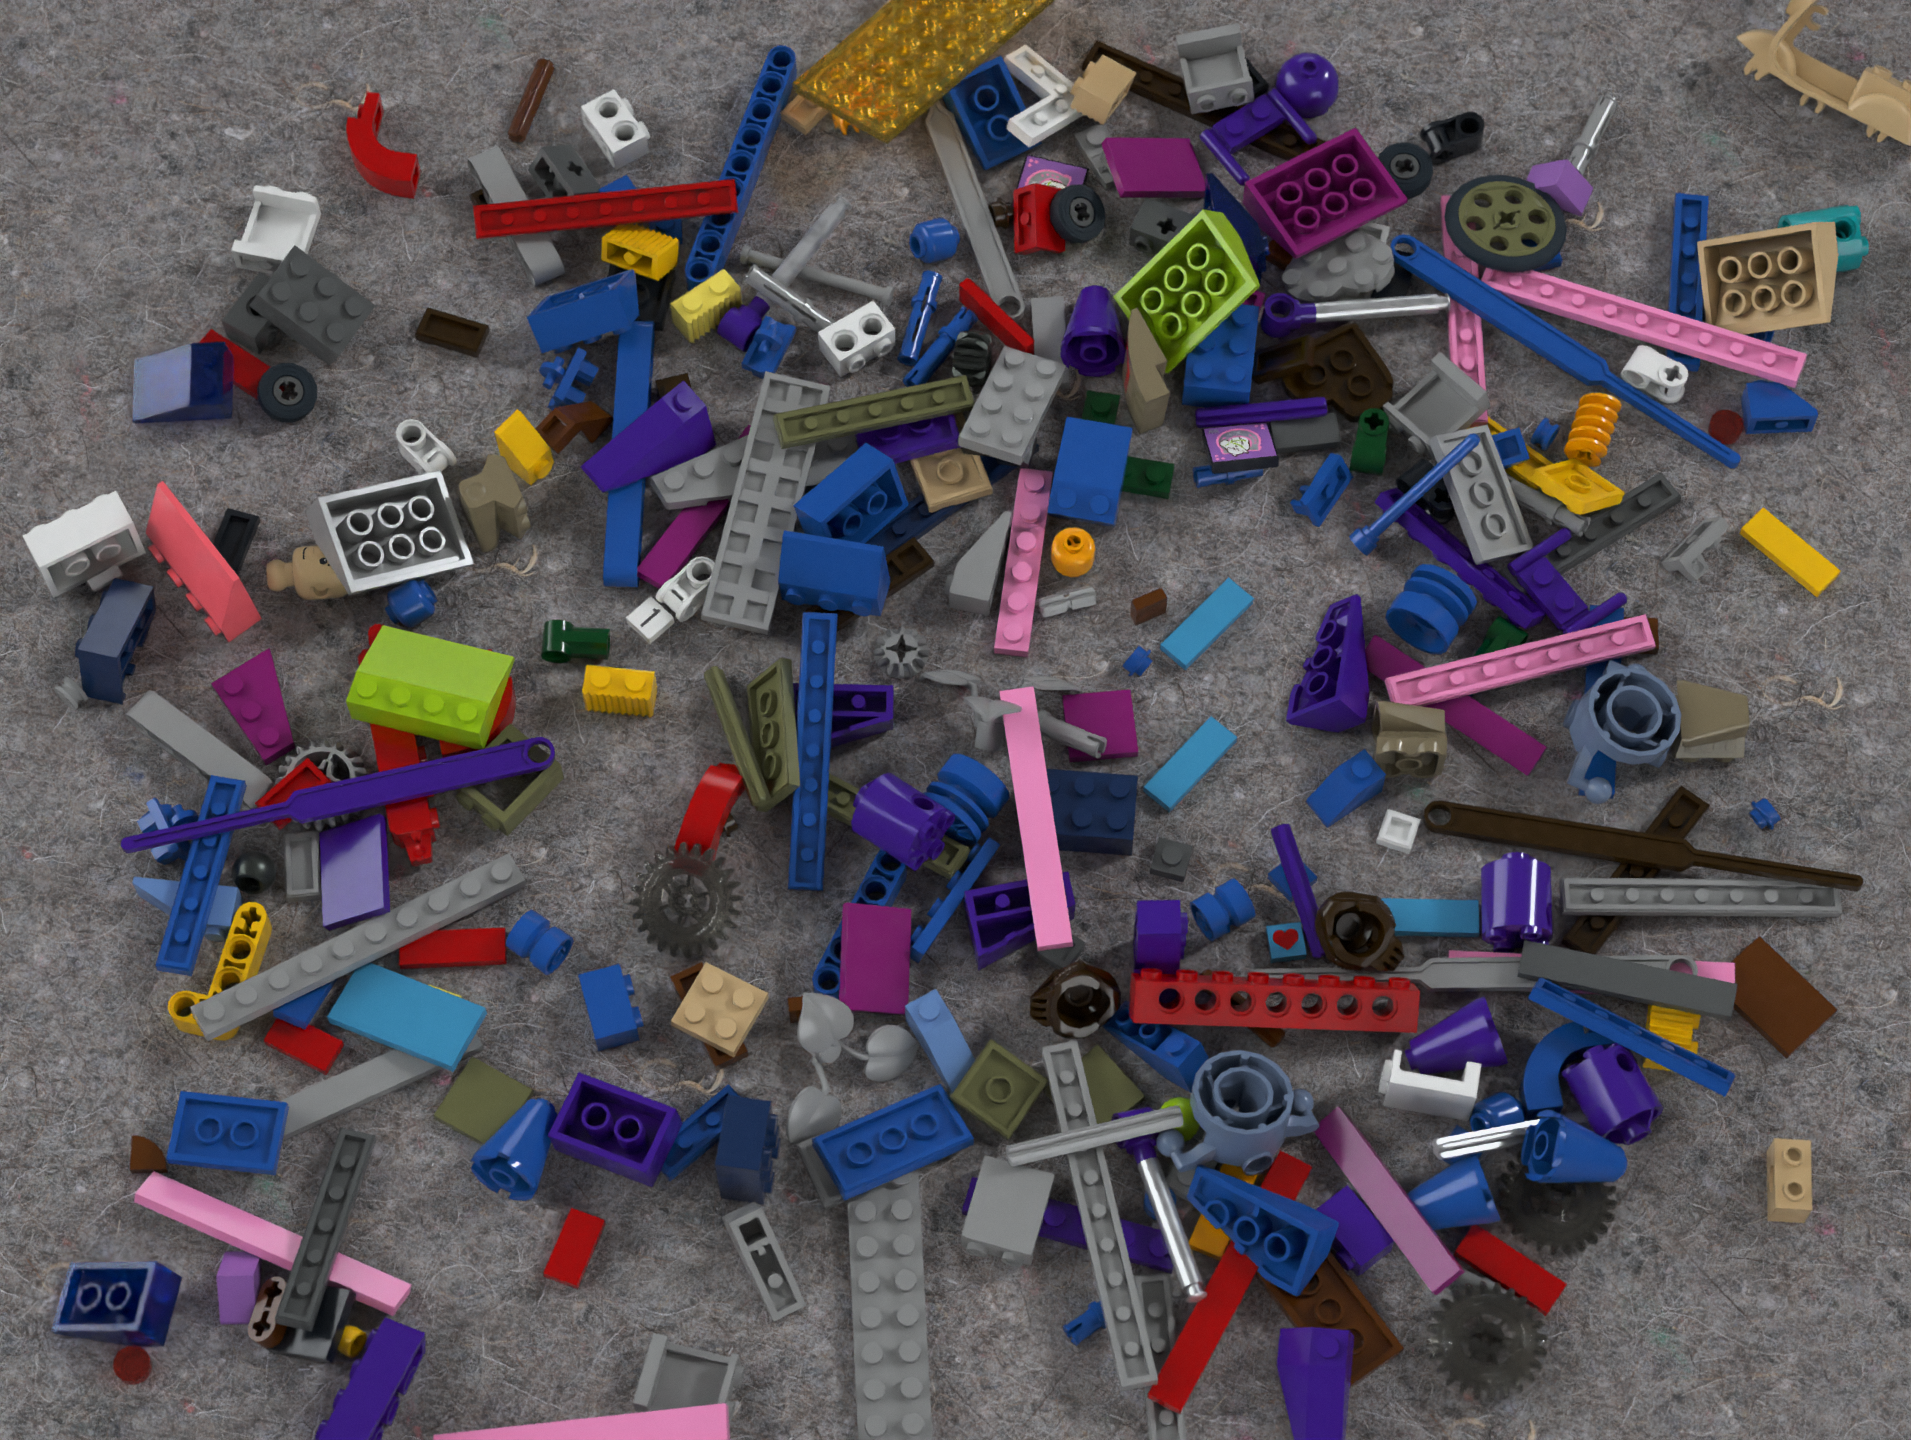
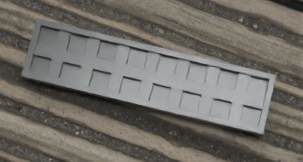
M765 371L702 609L701 620L768 635L779 593L778 578L784 530L795 531L798 516L793 505L804 496L817 442L781 449L773 416L782 412L827 404L831 386Z
M917 1169L847 1200L858 1440H933L919 1173Z

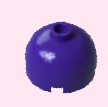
M1304 52L1292 56L1282 64L1276 76L1275 88L1301 118L1311 119L1324 115L1328 112V108L1333 103L1335 104L1338 97L1339 79L1335 67L1325 57L1316 53Z

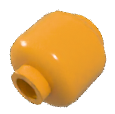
M1077 527L1061 530L1054 537L1051 545V561L1056 571L1067 577H1079L1086 574L1092 568L1095 560V542L1091 535L1084 529Z

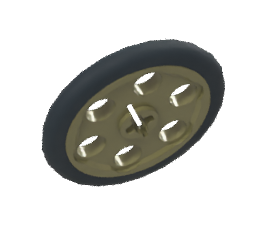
M1487 175L1475 178L1458 188L1451 195L1446 205L1444 218L1447 232L1454 245L1469 259L1489 269L1503 272H1525L1537 269L1550 262L1561 251L1566 240L1567 227L1564 214L1558 203L1549 194L1536 189L1534 183L1522 178L1508 175ZM1514 196L1521 201V203L1511 204L1505 199V197ZM1482 199L1487 201L1490 206L1487 208L1479 207L1474 201ZM1528 217H1541L1544 220V223H1533L1529 220ZM1470 222L1478 223L1483 229L1474 231L1466 224ZM1531 239L1536 242L1537 246L1527 247L1521 240ZM1498 242L1503 244L1506 249L1503 251L1495 250L1490 244Z

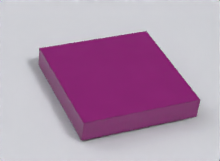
M1131 689L1062 695L1064 722L1107 739L1105 751L1101 753V757L1098 759L1067 746L1069 763L1138 757Z

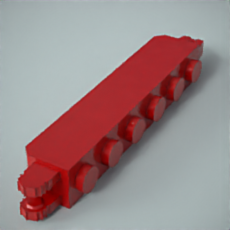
M375 623V625L367 630L370 647L383 625ZM369 648L363 649L362 652L358 655L357 658L359 666L363 661L365 655L367 654ZM370 723L379 772L428 761L425 746H418L417 734ZM434 794L385 805L393 842L401 848H406L412 866L433 862L432 842L436 841L434 829L441 828L437 808H430L428 798L434 797Z

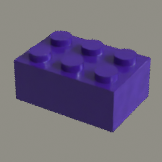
M578 1072L548 1137L554 1149L558 1152L653 1188L683 1123L676 1108Z

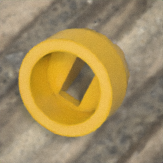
M345 1326L338 1350L349 1358L356 1357L365 1346L367 1334L355 1326Z

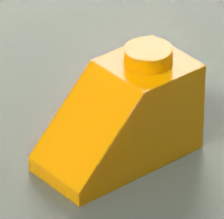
M517 409L494 431L500 456L505 457L509 468L529 485H532L538 479H543L548 475L554 461L551 448L523 413Z

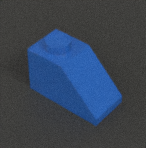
M1756 380L1752 383H1746L1741 397L1745 434L1812 432L1818 417L1817 409L1785 385L1777 382H1768L1767 380Z
M1364 749L1338 766L1307 798L1306 803L1326 828H1328L1381 793L1386 774Z

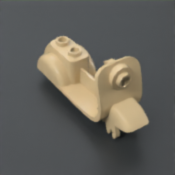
M1791 0L1785 11L1786 14L1790 15L1789 19L1778 32L1768 29H1752L1737 36V39L1754 54L1744 68L1745 75L1757 70L1755 80L1758 81L1770 73L1787 85L1804 93L1800 98L1799 105L1804 106L1808 98L1812 97L1818 101L1814 111L1817 114L1824 109L1825 105H1828L1868 125L1866 131L1868 138L1877 133V131H1880L1876 142H1881L1890 136L1911 146L1910 80L1904 79L1901 82L1891 77L1893 73L1880 65H1875L1874 68H1865L1860 79L1857 80L1801 52L1794 46L1793 42L1796 36L1805 26L1813 31H1818L1821 28V25L1812 20L1814 12L1822 15H1827L1829 12L1826 7L1816 5L1820 0Z

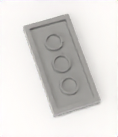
M1004 346L958 437V446L1021 466L1066 374L1067 365Z
M1488 424L1436 435L1429 440L1438 464L1469 434H1477L1480 438V443L1443 477L1475 565L1522 555L1534 547Z

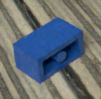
M620 964L579 974L598 1051L639 1041L637 1028L644 1027L639 1007H631L629 996L635 995L630 974L623 975Z

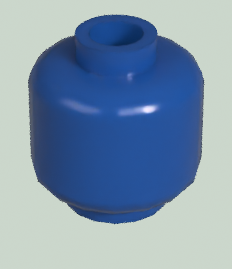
M943 217L916 224L909 237L912 254L926 264L952 258L956 253L957 244L960 242L957 228Z
M417 579L402 582L388 591L387 601L389 605L385 607V611L395 625L401 622L404 626L413 628L434 614V604L438 600L424 579L420 581Z
M1497 1092L1474 1105L1470 1125L1474 1132L1524 1122L1525 1110L1518 1099L1506 1092Z

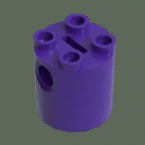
M889 772L872 780L859 790L853 802V807L856 809L853 813L851 826L852 831L916 871L928 858L935 860L942 853L945 847V842L942 839L945 832L953 824L955 814Z
M1522 852L1506 853L1501 859L1485 864L1481 868L1482 940L1493 945L1494 952L1513 953L1515 951L1514 948H1523L1525 940L1549 945V941L1553 938L1551 867L1545 862Z
M1618 1043L1612 1044L1605 1050L1602 1045L1595 1046L1583 1054L1585 1059L1583 1062L1573 1064L1562 1071L1561 1074L1594 1133L1614 1144L1631 1145L1647 1137L1652 1132L1650 1129L1651 1122L1664 1109L1631 1050Z

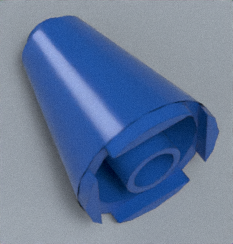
M542 1098L528 1100L474 1153L471 1162L474 1161L471 1170L481 1183L495 1193H498L500 1188L511 1192L508 1198L512 1200L527 1201L533 1198L538 1189L551 1145L548 1134L558 1116L554 1105Z
M1547 1109L1539 1112L1536 1116L1541 1117L1536 1126L1530 1124L1526 1130L1522 1143L1521 1162L1522 1165L1528 1166L1530 1174L1525 1173L1526 1177L1534 1182H1615L1624 1175L1627 1169V1158L1620 1146L1556 1111Z
M1477 1153L1464 1156L1406 1193L1433 1230L1489 1224L1501 1220Z

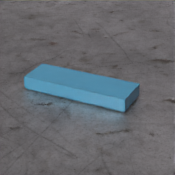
M1228 577L1160 644V650L1186 670L1253 604L1254 598Z
M1210 716L1144 786L1143 792L1170 813L1237 742V736Z
M1381 898V901L1383 900L1384 904L1388 905L1387 907L1390 908L1394 915L1396 923L1394 929L1395 936L1479 937V900Z

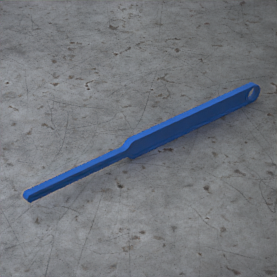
M1402 234L1392 240L1390 248L1392 249L1394 262L1440 292L1448 293L1451 299L1585 385L1606 388L1727 467L1734 469L1738 466L1741 460L1738 453L1611 373L1605 359L1414 237ZM1400 243L1408 244L1413 248L1414 254L1407 257L1401 256L1395 251L1394 247Z

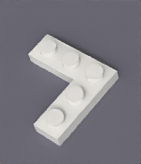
M1024 45L1005 56L1004 62L1009 72L1042 98L1041 101L1010 118L1006 129L1026 146L1032 147L1083 116L1082 112L1078 113L1076 109L1072 110L1071 108L1074 96L1070 92L1074 84L1030 47Z

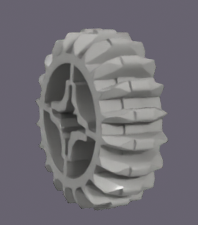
M326 739L323 740L321 747H316V744L310 740V749L304 751L303 748L297 746V757L286 755L285 760L288 766H279L278 772L281 777L275 780V785L307 757L331 782L341 781L337 779L336 771L338 767L347 772L350 778L368 775L369 773L367 769L363 768V759L360 756L355 757V752L351 747L344 750L342 743L338 741L331 748L329 741ZM360 811L352 812L351 814L359 816ZM348 814L303 823L302 826L308 830L315 823L316 829L321 832L324 824L329 823L330 828L333 829L337 827L336 821L342 820L343 823L348 824L350 820Z

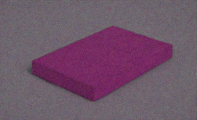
M1106 137L1101 144L1120 198H1204L1208 193L1189 138Z
M858 903L843 904L839 1000L846 1004L851 1011L905 1015V1005L909 1004L912 909Z

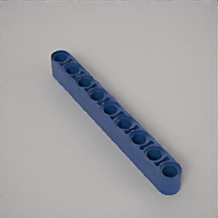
M776 46L769 51L719 178V181L735 179L738 213L704 217L685 265L688 292L724 269L780 123L781 111L787 105L797 78L796 55L788 46ZM718 223H726L725 225H722V226L716 225V224H718ZM710 249L716 250L715 252H711V253H710V252H705V251L710 250ZM699 276H704V277H706V278L701 279V280L695 279L696 277H699Z
M634 321L631 324L632 328L619 334L612 439L651 407L655 345L654 321ZM646 477L639 479L636 483L608 491L603 564L604 587H639L640 578L637 577V568L641 564Z

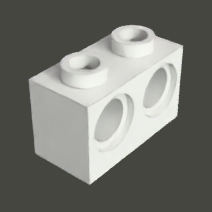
M615 89L581 106L584 126L615 170L649 153L647 140L650 139L648 129L642 121L637 122L635 120L629 101L626 98L621 99Z
M874 301L869 302L818 332L819 349L840 377L849 372L855 373L859 371L866 362L877 356L882 357L888 354L896 345L895 328ZM871 331L878 332L876 335H868L866 333ZM843 347H848L851 350L840 351L839 349Z

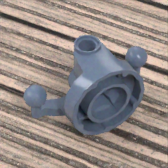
M1609 659L1602 677L1595 682L1580 700L1574 699L1566 713L1563 727L1569 729L1574 748L1578 752L1567 784L1585 791L1584 794L1587 800L1593 804L1605 803L1612 795V787L1605 778L1595 777L1590 780L1584 778L1591 760L1598 750L1614 761L1631 765L1648 763L1659 768L1663 764L1670 746L1680 732L1681 712L1676 697L1663 681L1649 673L1641 664L1634 663L1626 667ZM1616 721L1624 724L1629 731L1634 730L1635 733L1626 731Z
M1243 1050L1221 1052L1206 1060L1195 1074L1190 1105L1195 1120L1206 1132L1204 1141L1190 1151L1183 1153L1182 1150L1185 1145L1183 1135L1175 1129H1168L1160 1132L1156 1139V1145L1162 1155L1172 1158L1180 1173L1215 1160L1223 1164L1241 1166L1246 1175L1252 1176L1265 1171L1271 1166L1273 1156L1285 1142V1137L1301 1136L1313 1132L1319 1128V1123L1311 1111L1314 1106L1313 1096L1304 1089L1292 1090L1289 1077L1278 1064L1258 1053ZM1237 1106L1239 1107V1112L1234 1111Z

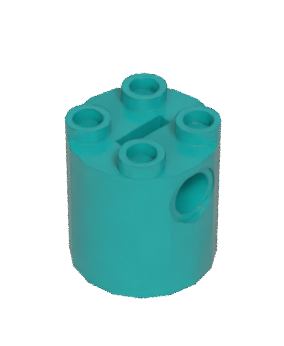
M1841 205L1780 217L1778 228L1813 222H1835L1838 247L1836 273L1859 268L1862 256L1869 254L1868 240L1866 236H1861V212L1857 205Z

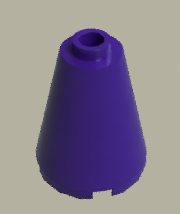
M1098 285L1087 286L1080 291L1061 342L1060 357L1063 363L1067 365V368L1071 365L1078 369V374L1091 377L1109 375L1115 371L1117 365L1124 363L1126 343L1110 291Z
M1485 997L1475 999L1409 1041L1411 1048L1404 1050L1411 1070L1419 1069L1420 1074L1424 1075L1462 1071L1465 1069L1467 1061L1479 1063L1481 1068L1498 1067L1508 1063Z

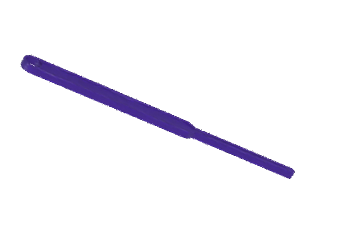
M535 737L294 791L288 800L283 803L126 837L122 839L121 847L125 853H133L285 818H291L303 824L547 769L553 764L555 749L548 739ZM538 744L545 745L551 752L550 757L542 763L533 762L528 757L531 747Z

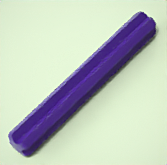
M1324 397L1198 408L1195 411V421L1198 428L1324 417L1327 415V402Z
M1289 824L1278 825L1271 829V835L1309 948L1315 959L1326 957L1315 930V918L1319 908L1293 831Z

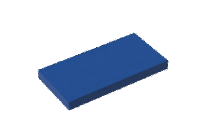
M941 1083L812 1138L813 1148L844 1201L974 1145V1137L949 1099Z

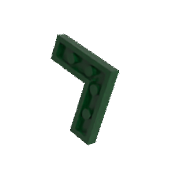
M1087 390L1082 419L1115 425L1120 395ZM1128 456L1122 492L1169 499L1175 464Z

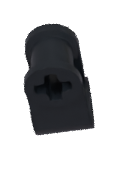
M1464 112L1461 115L1442 121L1429 123L1421 129L1419 134L1431 151L1429 156L1432 159V163L1441 164L1453 158L1478 151L1482 145L1485 123L1481 115L1475 112ZM1466 131H1470V132H1473L1474 134H1467V133H1465V132H1466Z
M1421 459L1396 479L1397 488L1405 494L1434 466L1428 460ZM1443 478L1415 502L1440 524L1450 522L1454 516L1455 509L1450 496L1448 498L1449 493Z

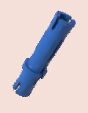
M923 271L917 295H914L911 300L912 312L901 350L897 357V360L906 366H915L918 362V356L931 314L937 309V302L935 300L942 282V276L937 272ZM925 295H928L924 311L921 312ZM916 325H919L915 341L913 342L912 338Z
M961 307L953 320L946 327L943 326L938 331L939 336L902 379L906 387L925 384L932 377L948 355L955 349V342L959 333L969 331L977 323L978 317L970 309L967 311L966 307Z

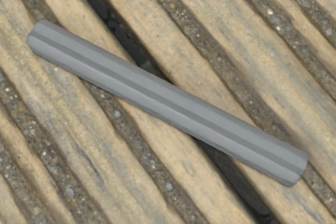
M1175 1105L1008 1145L1006 1147V1156L1009 1165L1014 1167L1181 1127L1183 1125V1115L1180 1107Z
M1583 1112L1562 1114L1588 1129V1120ZM1540 1119L1438 1138L1433 1141L1432 1153L1439 1160L1521 1145L1529 1125L1536 1126Z

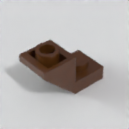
M589 401L555 407L535 429L548 446L559 454L577 434H580L593 444L613 422V417L594 402Z

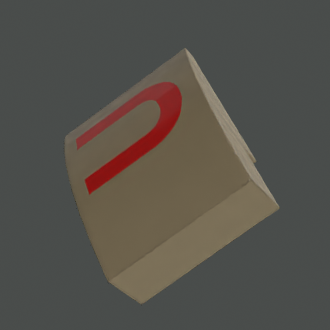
M1135 308L1131 310L1125 341L1126 352L1124 363L1122 364V380L1131 418L1138 433L1142 434L1163 425L1170 392L1163 381L1167 360L1139 309Z

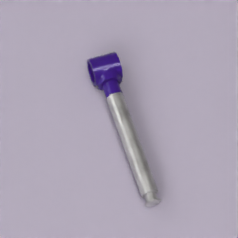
M836 196V203L830 204L771 277L788 287L844 219V212L847 209H852L851 204L845 198ZM758 292L747 306L733 307L723 316L719 323L717 334L743 352H747L756 331L763 321L762 318L774 305V302Z
M1275 293L1269 296L1265 302L1260 326L1268 336L1281 338L1288 335L1292 329H1300L1301 324L1436 314L1439 313V310H1446L1448 313L1451 301L1448 293H1445V296L1438 297L1437 294L1300 304L1298 299H1293L1288 294ZM1273 313L1282 314L1284 318L1276 317Z
M1144 1107L1114 1113L1112 1121L1150 1112L1153 1109L1151 1107ZM1159 1132L1118 1141L1116 1144L1120 1149L1125 1148L1128 1154L1134 1155L1181 1288L1184 1292L1188 1293L1189 1297L1186 1301L1194 1303L1204 1299L1207 1296V1292H1202L1201 1286L1203 1281L1154 1149Z

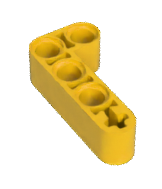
M247 902L236 911L208 995L191 991H180L170 998L168 1011L175 1026L180 1031L205 1037L192 1013L189 1016L181 1017L179 1016L181 1010L224 991L225 987L230 983H241L258 974L272 932L271 922L265 908L261 904ZM240 951H251L245 959H235ZM240 1026L214 1039L219 1041L229 1040L237 1034Z

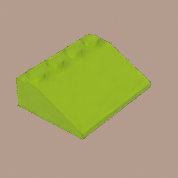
M1203 209L1127 282L1113 298L1129 320L1131 310L1139 309L1167 360L1165 373H1169L1260 287V284L1241 237L1224 213Z
M383 625L356 671L346 704L351 719L478 750L485 749L515 658Z

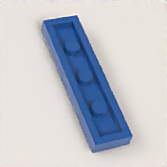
M989 837L983 846L978 843L975 844L966 859L970 863L964 873L959 870L956 871L946 888L951 890L944 901L938 897L926 914L932 918L925 928L918 925L911 935L910 945H912V948L910 949V958L916 963L920 962L964 899V891L971 889L1000 847V844Z

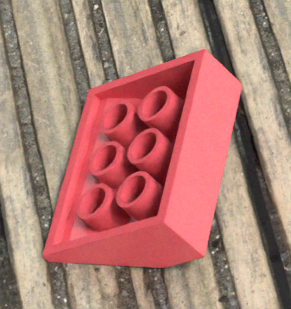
M164 481L157 484L146 529V535L152 545L147 548L159 564L163 561L168 564L170 569L166 573L178 588L182 585L186 587L189 593L185 597L195 611L204 610L208 616L204 621L213 634L217 636L221 633L230 642L262 618L239 576Z

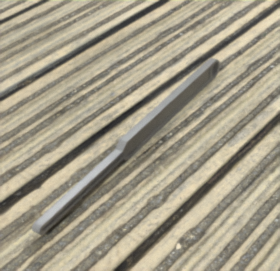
M887 0L929 111L925 120L926 130L988 296L998 306L1006 301L1017 303L1020 307L1019 312L1009 316L1015 322H1018L1024 315V301L954 115L940 104L902 0Z
M1685 955L1604 956L1670 970V967L1675 963H1685L1691 968L1692 975L1698 974L1695 961ZM1521 957L1430 958L1420 967H1397L1394 971H1379L1373 967H1367L1361 971H1350L1341 968L1254 969L1252 971L1267 973L1269 978H1283L1285 973H1296L1304 975V979L1317 980L1318 976L1323 974L1336 975L1340 977V980L1353 981L1354 976H1370L1375 978V982H1389L1390 977H1403L1410 979V983H1420L1430 992L1532 991L1537 982L1517 977ZM1560 986V987H1562V988H1564V989H1566V990H1577V989H1572V988Z

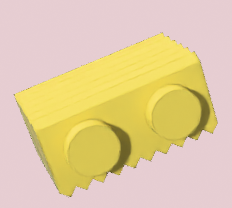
M722 269L670 303L674 325L690 343H694L695 339L705 336V332L715 329L716 325H719L723 316L731 308H739L742 305L740 286L725 269Z

